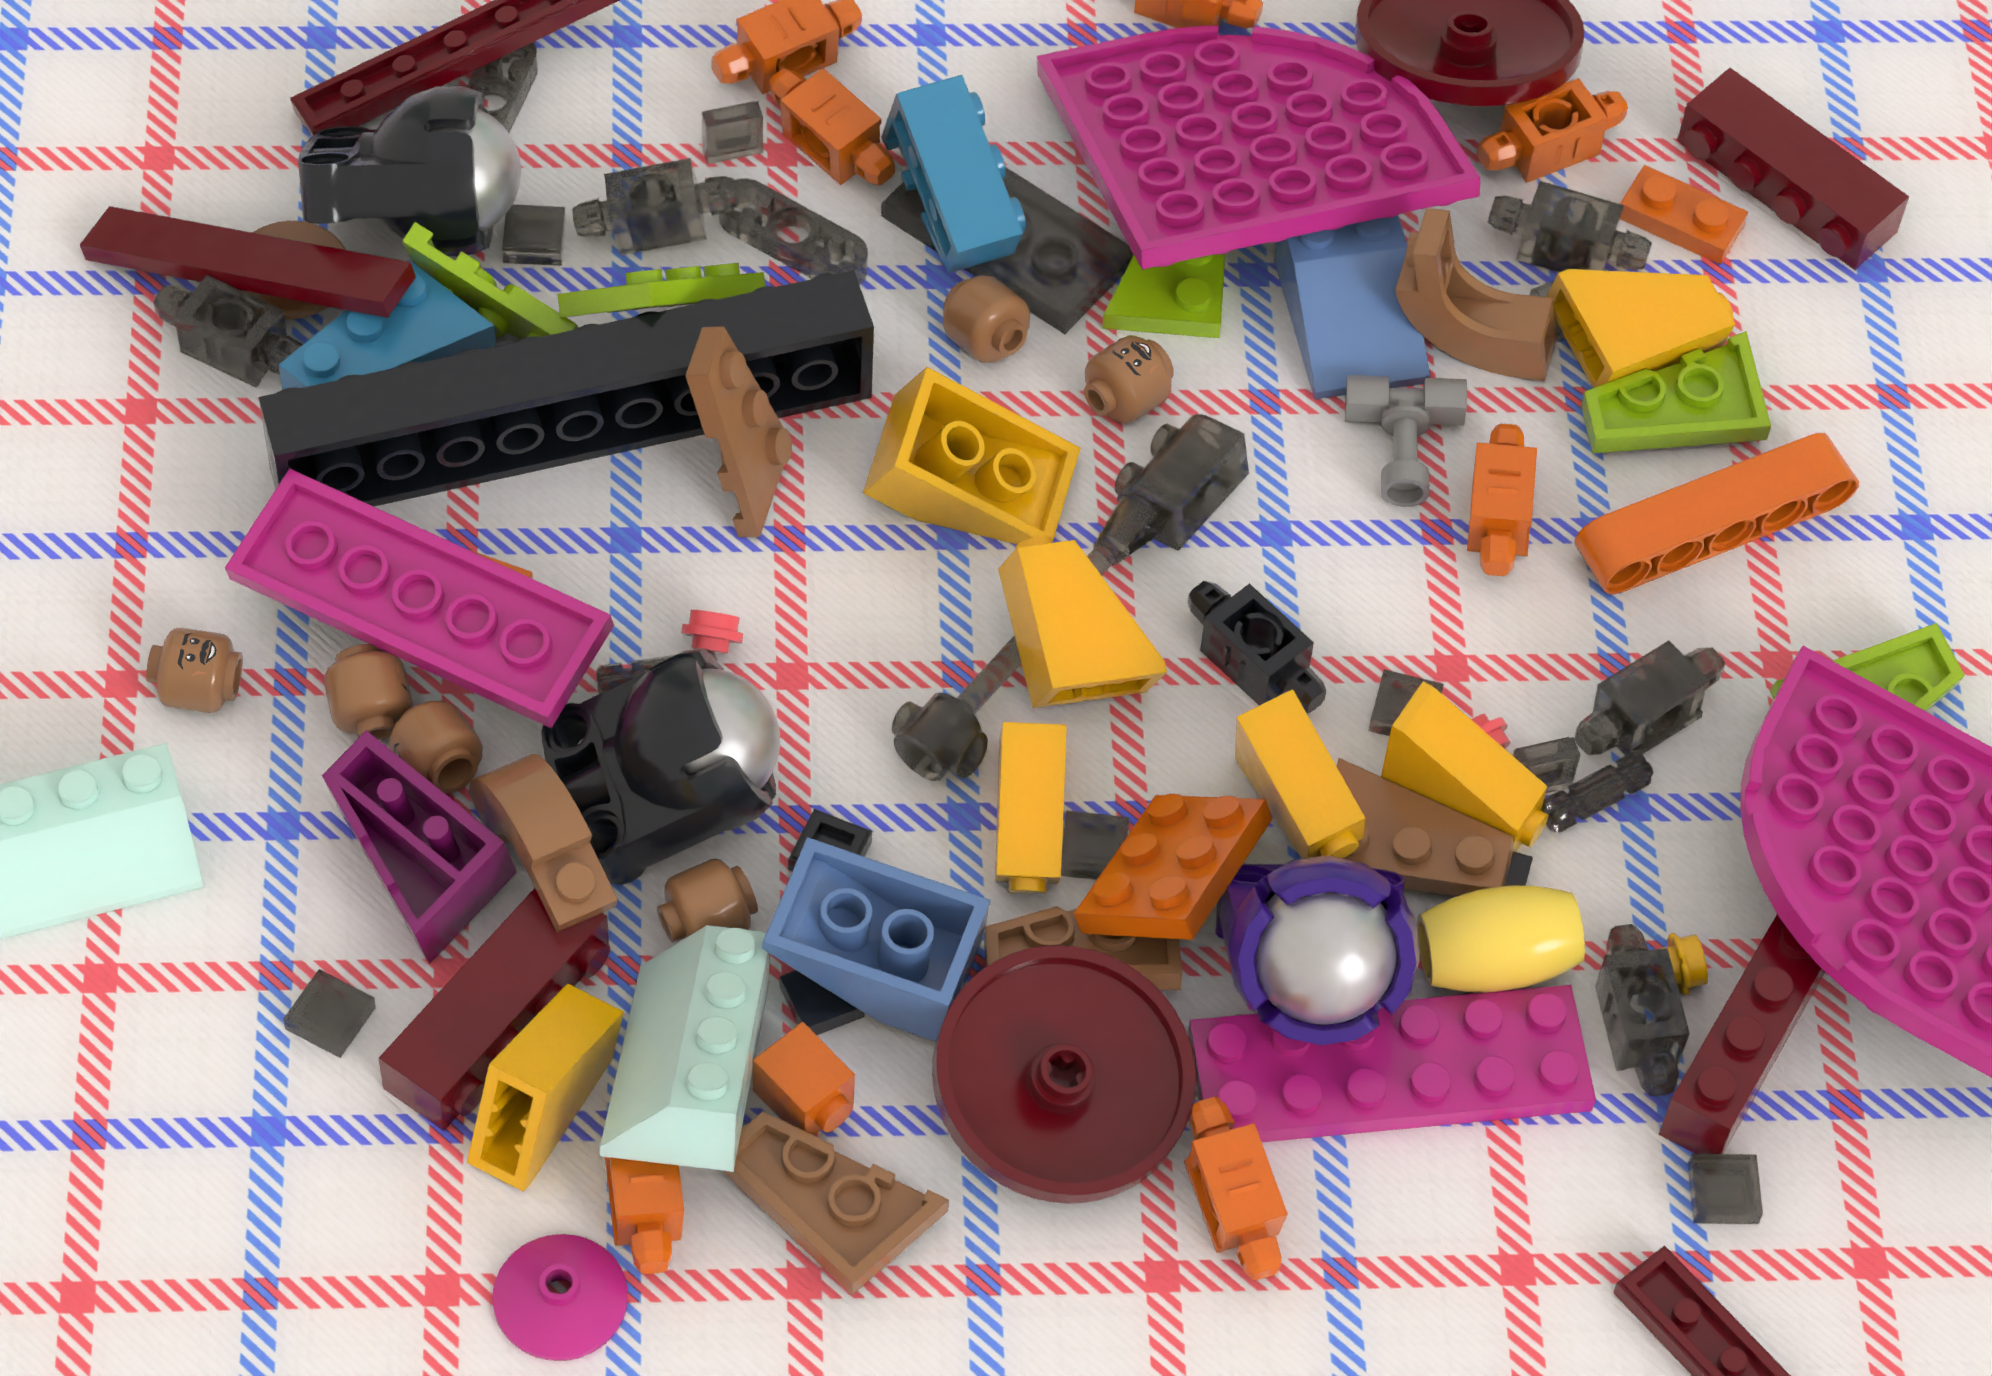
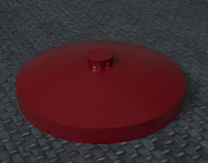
M1361 0L1357 10L1355 42L1358 51L1369 55L1375 60L1374 71L1390 82H1392V78L1399 75L1410 80L1428 99L1465 106L1515 104L1529 101L1554 91L1567 82L1577 70L1582 56L1584 41L1583 21L1577 9L1569 0Z
M1055 945L1028 948L1011 953L983 968L970 979L952 1002L940 1026L932 1059L933 1089L937 1107L949 1134L963 1154L984 1174L1002 1186L1034 1199L1056 1203H1086L1102 1200L1120 1194L1146 1179L1168 1157L1181 1137L1191 1114L1196 1089L1195 1062L1189 1037L1177 1012L1162 992L1145 976L1126 963L1094 950L1074 946Z

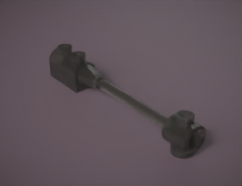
M1203 414L1192 415L1180 429L1168 423L1162 425L1152 439L1150 452L1154 457L1147 465L1142 467L1134 462H1129L1121 469L1115 482V492L1118 495L1117 505L1095 541L1093 550L1087 555L1102 576L1111 565H1117L1152 539L1179 551L1249 474L1245 433ZM1015 635L957 698L946 693H936L923 707L909 701L899 708L892 722V733L895 735L894 747L900 758L910 769L925 779L939 781L948 772L960 778H966L979 767L987 750L988 738L982 732L975 714L1021 665Z

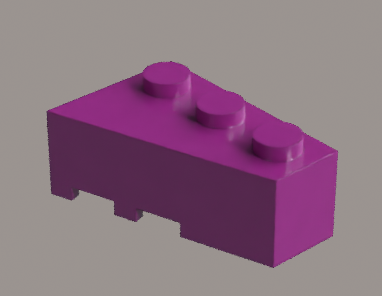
M367 730L322 775L336 806L429 964L517 873L506 844L502 839Z

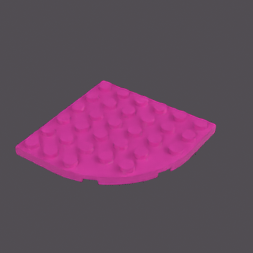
M1196 26L1144 33L1037 56V74L1142 270L1152 267L1170 266L1175 262L1212 254H1225L1235 249L1267 242H1281L1290 237L1322 230H1336L1346 225L1373 219L1391 218L1401 213L1428 207L1446 206L1456 201L1480 196L1479 174L1427 96L1410 80L1399 75L1392 78V82L1388 81L1374 71L1375 60L1372 57L1346 45L1316 36L1265 27H1253L1252 36L1219 35L1218 26Z
M1802 646L1754 737L1745 760L1742 775L1740 811L1743 833L1752 865L1761 886L1779 918L1800 946L1820 968L1848 993L1862 1002L1873 1013L1884 1017L1910 1034L1992 1078V747L1813 650Z

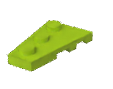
M414 222L402 242L412 262L494 325L495 336L504 337L507 332L519 339L531 336L543 337L578 328L576 323L567 317L560 318L559 312L516 285L508 284L503 291L497 288V282L494 278L480 268L481 263L461 251L454 261L435 249L431 241L433 233L418 223Z
M1212 254L1175 262L1170 266L1152 267L1143 270L1133 255L1103 314L1102 329L1219 338L1225 254Z
M739 263L704 266V277L701 275L700 266L665 270L666 281H663L662 269L625 273L627 285L557 294L560 318L690 305L704 299L717 300L750 293L758 288L765 287L764 272L740 274Z
M1747 331L1729 337L1726 345L1706 353L1699 348L1683 354L1679 363L1655 372L1646 368L1584 391L1581 404L1592 454L1761 441L1768 439L1771 429Z
M1937 623L1833 660V662L1926 712L1952 691L1965 676ZM1784 678L1776 681L1770 689L1773 699Z

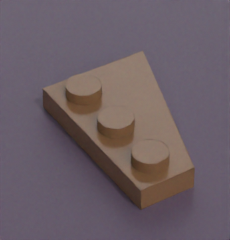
M702 327L685 376L705 437L717 438L721 449L722 465L717 474L723 492H735L740 513H736L732 519L738 537H760L783 466L791 457V437L788 430L781 424L769 403L766 393L761 390L746 364L744 355L738 351L725 327Z
M1338 758L1336 767L1366 818L1364 837L1358 841L1359 847L1343 859L1365 863L1370 868L1396 872L1405 878L1404 889L1459 896L1475 890L1506 886L1514 850L1513 836Z
M1057 906L985 926L984 950L986 967L1002 957L1028 948L1055 945L1074 946L1094 950L1126 963L1145 976L1159 990H1181L1182 964L1179 939L1081 934L1074 916L1076 909L1065 911Z
M764 1111L741 1129L734 1171H722L851 1295L856 1293L944 1216L949 1208V1199L930 1190L923 1194L896 1181L894 1173L875 1164L869 1168L834 1151L833 1144Z

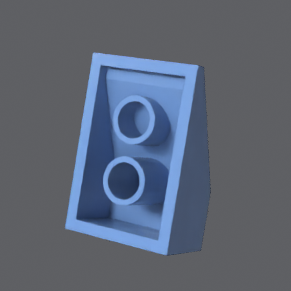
M1398 215L1391 218H1378L1350 224L1336 230H1322L1276 242L1274 263L1314 399L1345 395L1347 375L1389 376V388L1424 384L1425 378H1430L1424 336L1407 319L1401 309L1395 291L1407 250V241Z
M807 837L765 935L762 949L878 1022L936 1042L940 1026L952 1002L965 986L983 940L990 900Z

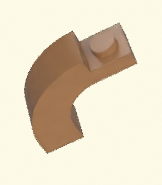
M1426 208L1419 232L1412 231L1409 235L1406 256L1395 289L1398 302L1407 319L1433 345L1466 364L1504 376L1545 381L1557 339L1553 298L1500 291L1474 278L1461 265L1456 255L1450 210Z
M530 754L471 780L468 793L484 826L505 843L510 842L535 886L556 932H560L616 907L618 899L590 843L592 833L567 788L543 758L536 754Z

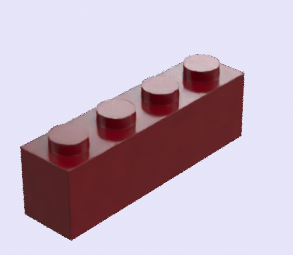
M1731 67L1686 104L1677 139L1678 142L1684 145L1692 155L1703 159L1728 177L1737 188L1748 192L1773 210L1782 221L1792 224L1818 243L1827 254L1837 257L1853 270L1861 266L1898 232L1909 199L1907 194Z
M534 888L380 1055L378 1059L383 1089L443 1131L446 1130L458 1115L464 1117L470 1114L481 1101L488 1067L493 1059L567 983L575 986L583 976L587 978L594 976L604 965L610 953L607 916L601 913L560 932H556Z
M1778 914L1775 916L1672 1096L1658 1134L1718 1165L1825 974V971L1820 968L1796 941Z

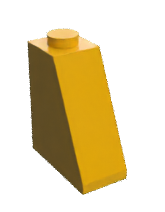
M1567 269L1557 274L1546 296L1553 298L1556 322L1593 388L1646 368L1655 372L1680 362L1681 355L1699 348L1706 353L1722 347L1735 326L1732 307L1728 299L1722 293L1716 291L1708 275Z
M1038 536L1023 540L1015 546L1012 554L998 568L1032 708L1145 693L1167 673L1164 659L1075 540L1052 543V539L1049 536Z
M1423 681L1391 727L1381 777L1513 836L1514 852H1517L1521 844L1531 848L1539 838L1549 816L1541 811L1547 785L1436 688Z
M1292 689L1237 716L1235 760L1259 797L1266 799L1270 813L1300 857L1304 859L1329 855L1343 859L1359 847L1358 841L1364 837L1366 818L1294 690Z
M1002 723L999 737L995 881L1008 882V892L1045 894L1047 883L1058 884L1061 879L1067 725Z
M567 983L489 1064L467 1163L524 1192L530 1186L611 1063L624 1011Z

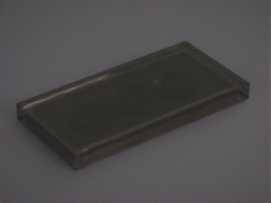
M1005 167L1004 185L1009 198L1016 197L1019 200L1025 216L1026 229L1022 231L1023 235L1014 254L968 267L964 270L973 276H993L1024 299L1032 314L1063 334H1066L1124 275L1134 254L1127 243ZM902 182L881 203V217L938 253L921 219V213L925 212V208L917 188L907 191Z

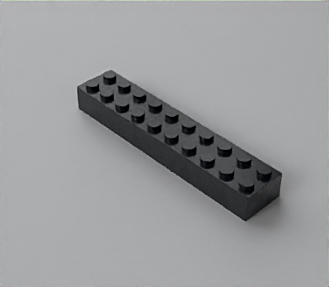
M853 270L834 275L822 274L811 280L778 287H761L750 293L717 300L704 299L693 305L660 312L648 311L632 318L609 323L587 324L576 330L548 336L526 337L515 343L487 349H469L454 356L421 363L408 362L397 368L374 373L347 375L336 381L313 386L286 388L275 394L259 397L269 466L275 489L278 487L290 468L374 507L704 435L685 376L702 327H725L738 351L744 355L748 368L761 390L766 393L769 403L778 418L872 398L874 325L855 271Z

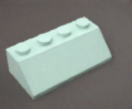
M167 743L0 784V939L204 888L181 791Z
M706 925L640 966L601 1139L600 1156L734 1171L753 1072V1059L756 1056L768 993L770 953L762 949V943L767 932Z

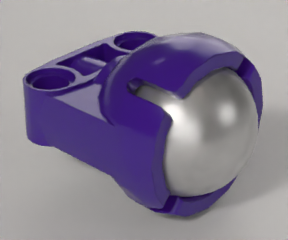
M1329 855L1292 860L1287 864H1243L1217 903L1215 934L1224 940L1235 988L1249 1010L1255 1011L1257 1009L1260 1021L1281 1036L1317 1045L1357 1040L1379 1027L1378 1010L1384 1007L1393 1015L1411 992L1420 961L1416 922L1404 897L1405 878L1393 871L1370 868L1365 863Z

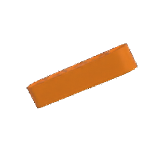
M1815 433L1602 515L1584 526L1577 534L1574 543L1604 592L1607 594H1618L1831 511L1845 503L1855 494L1859 487V480L1826 433Z

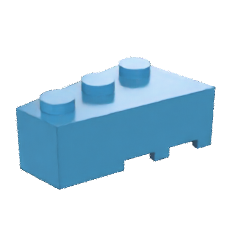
M963 75L896 93L881 135L887 151L899 148L909 170L901 172V179L907 191L917 188L925 208V212L921 213V219L948 273L1014 254L1023 235L1022 231L1026 229L1022 206L1016 197L1009 198L1003 182L1006 171L1002 154L997 145H989L983 130L985 113L982 102L976 92L969 93Z
M409 259L407 261L411 262L416 278L390 316L385 318L345 310L278 364L282 390L336 381L347 375H364L393 369L408 362L421 363L454 356L469 349L482 350L496 347L494 325Z

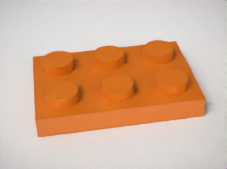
M1179 794L1155 795L1074 912L1081 934L1193 940L1224 894L1227 886H1229L1272 821L1266 799L1236 798L1234 796H1181Z

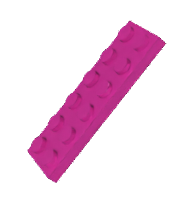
M290 468L225 566L230 580L549 728H552L614 627L611 615Z
M1571 985L1404 1000L1393 1015L1384 1007L1379 1009L1377 1015L1380 1026L1357 1040L1327 1045H1317L1283 1037L1261 1022L1258 1014L1193 1019L1189 1021L1188 1036L1194 1055L1199 1101L1211 1097H1219L1227 1105L1235 1122L1233 1129L1255 1123L1261 1142L1589 1112L1593 1110L1596 1101Z

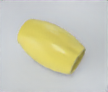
M1519 885L1475 890L1448 899L1421 913L1417 918L1420 958L1426 981L1430 986L1463 992H1498L1518 989L1550 980L1584 961L1585 942L1582 919L1576 898L1572 892L1541 886Z

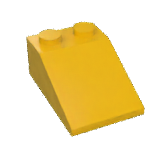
M926 367L894 395L863 494L917 521L1013 544H1018L1023 540L1038 536H1049L1053 542L1081 448Z

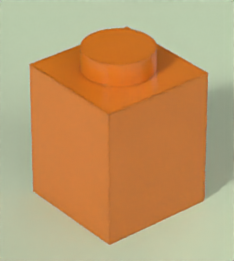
M801 1022L753 1059V1091L781 1120L812 1135H816L821 1130L825 1133L833 1131L852 1112L855 1074L804 1022Z

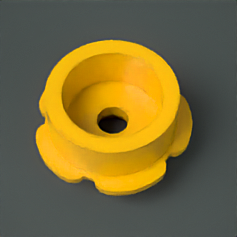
M1675 933L1669 934L1667 940L1668 947L1658 949L1660 971L1666 986L1677 984L1682 995H1689V988L1708 983V971L1703 948L1696 934L1680 938Z

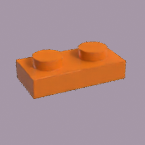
M1643 165L1621 200L1616 218L1721 265L1743 229L1748 211Z

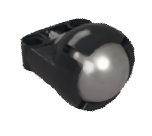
M465 85L437 86L412 95L391 111L377 129L341 126L320 130L308 140L298 157L303 221L315 224H328L351 219L382 218L392 231L403 239L414 222L433 233L431 241L435 249L447 256H459L461 251L471 255L490 247L493 225L511 208L517 196L521 179L520 157L512 137L504 126L484 108L483 91Z
M704 649L683 651L654 665L649 671L580 704L568 703L563 708L552 728L543 725L541 730L545 761L556 772L580 810L592 833L590 843L609 882L612 884L623 885L633 882L642 875L647 867L724 831L734 830L757 819L773 804L772 800L776 795L773 770L779 756L780 731L774 710L764 694L755 685L737 674L725 671L715 657ZM615 842V844L612 846V848H610V849L607 851V849L610 847V845Z

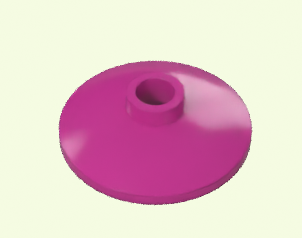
M568 1234L540 1237L521 1246L504 1262L498 1272L493 1288L495 1318L506 1338L518 1349L531 1356L553 1361L580 1358L591 1354L605 1345L621 1326L628 1304V1289L625 1275L612 1254L590 1239ZM558 1280L568 1281L572 1285L567 1292L562 1294L552 1293L547 1289V1286L551 1282Z

